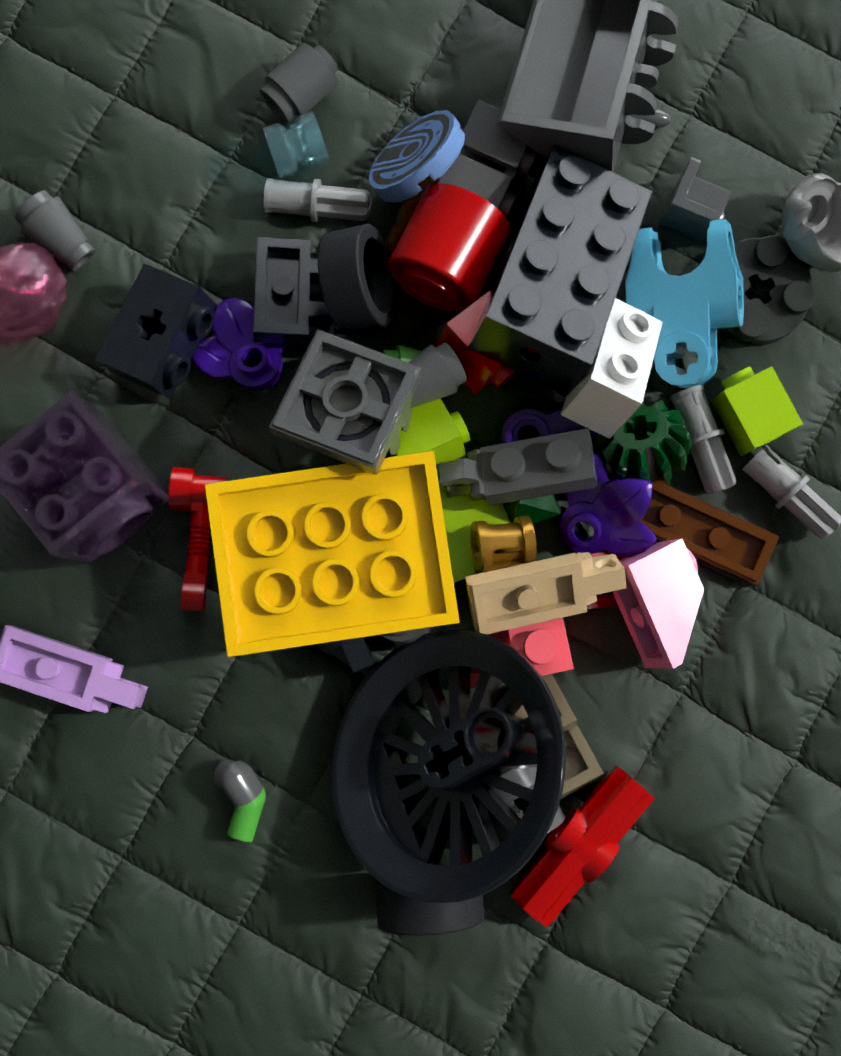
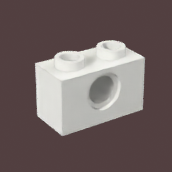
M615 298L593 365L569 395H566L561 415L610 439L643 402L663 322Z

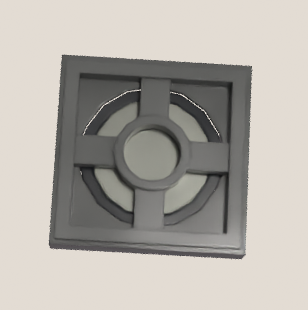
M317 329L269 425V429L274 436L377 475L386 454H397L400 444V430L407 432L412 412L410 402L423 377L422 368Z

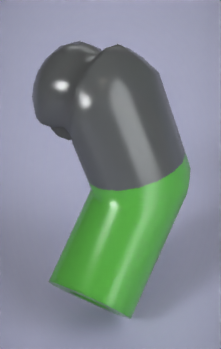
M223 760L214 771V782L217 787L223 788L235 806L227 835L240 841L253 842L266 800L265 788L251 766L243 761Z

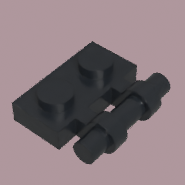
M257 237L253 342L308 345L309 326L321 327L324 332L346 340V333L341 331L331 319L325 303L309 301L310 284H320L318 259H310L311 240Z

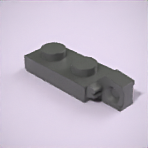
M589 428L480 447V450L475 449L467 452L468 459L460 458L439 464L440 485L448 498L471 494L472 500H486L488 505L591 489L598 486Z

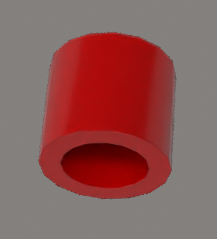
M444 183L428 185L387 263L389 273L406 293L423 304L440 310L462 312L479 299L511 234L510 223L504 214L492 203L470 190Z

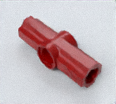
M615 765L608 772L604 780L596 786L579 809L574 808L564 816V822L552 830L545 842L546 849L510 891L511 897L531 917L548 928L585 882L592 883L608 868L620 848L618 842L655 798L621 768Z

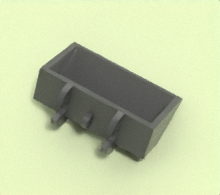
M534 0L497 124L545 159H547L553 146L556 145L613 172L621 143L641 144L647 142L653 136L656 124L642 119H635L630 115L647 116L655 115L657 100L645 88H651L657 84L659 71L654 66L668 63L674 56L676 45L664 40L654 39L650 35L677 34L679 21L676 14L667 6L660 4L659 0Z

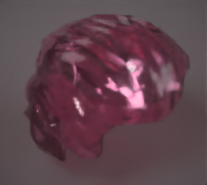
M21 242L18 245L11 244L0 248V339L7 346L19 340L40 336L49 331L54 322L58 321L59 310L67 299V280L64 278V273L61 272V268L57 265L53 255L36 243Z

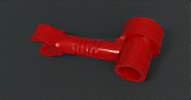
M173 467L169 485V509L191 511L189 549L187 550L188 555L180 610L204 612L207 594L209 539H211L205 484L228 481V478L196 474V469Z

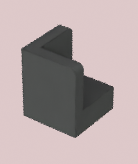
M691 157L677 182L659 226L707 245L710 221L723 220L725 218L723 212L732 192L695 177L701 160Z

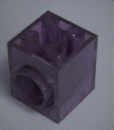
M72 390L0 447V491L53 556L91 564L99 556L111 552L133 537L148 523L154 512L169 501V491L110 418Z

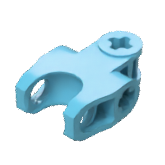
M726 219L710 221L709 228L707 229V249L703 261L691 273L681 276L669 275L665 271L658 233L654 232L652 227L641 228L638 231L632 249L630 267L625 281L626 303L663 322L654 355L655 368L660 377L669 384L684 389L697 385L704 386L711 381L717 370V329L741 327L743 325V276L735 253L731 224ZM686 348L689 352L698 356L697 363L688 365L687 374L685 370L675 365L676 359L685 357Z

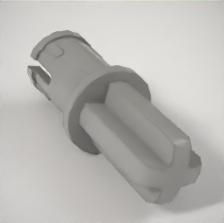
M267 178L265 183V213L310 216L312 222H318L319 217L364 221L370 212V192L365 189L322 185L321 179H314L313 183H299Z
M697 385L670 396V400L673 402L675 410L680 411L681 416L684 418L686 429L690 432L692 443L690 450L705 491L708 494L717 493L734 486L736 478L720 437L725 434L723 428L718 429L704 393V386Z
M768 445L742 469L777 501L775 507L778 510L784 505L818 538L824 539L840 526L841 516L806 484L810 478L807 475L803 478L799 476Z

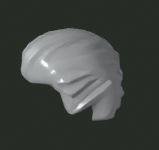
M823 173L807 175L793 187L786 199L781 213L784 229L783 237L786 239L792 253L798 259L821 272L824 270L829 273L841 271V183L836 182L833 178Z

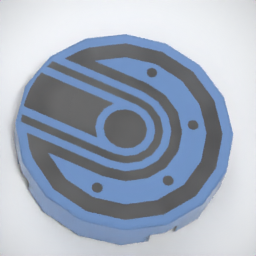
M448 110L434 111L420 117L398 133L377 156L370 170L369 183L385 202H402L415 197L422 191L418 183L428 176L433 181L440 178L458 158L465 141V133L461 129L462 126Z

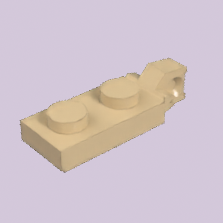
M589 552L566 554L465 577L474 630L486 635L587 612V605L597 601L596 595L627 588L625 568L615 554L592 557Z

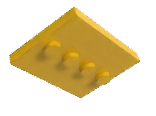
M434 451L384 458L377 475L349 464H340L205 484L227 657L460 623Z

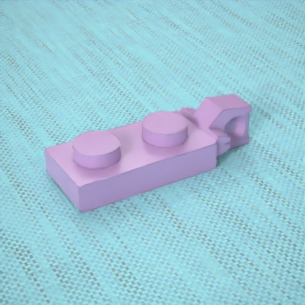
M5 625L0 639L1 683L87 712L97 710L108 713L112 702L131 709H135V706L141 708L148 689L147 686L120 678L124 665L112 662V658L12 625Z

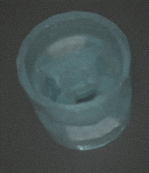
M313 111L298 115L295 122L289 124L290 129L288 130L279 123L262 128L280 180L295 175L298 170L297 163L301 162L303 166L310 165L313 168L330 163Z

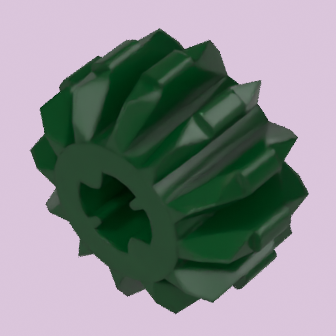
M660 400L651 407L646 406L642 402L641 406L610 439L601 434L597 435L596 448L598 455L606 466L609 479L640 478L650 480L651 482L660 481L669 486L672 473L685 472L687 455L690 454L692 443L690 432L686 429L685 421L680 411H668V407L665 406L663 400Z

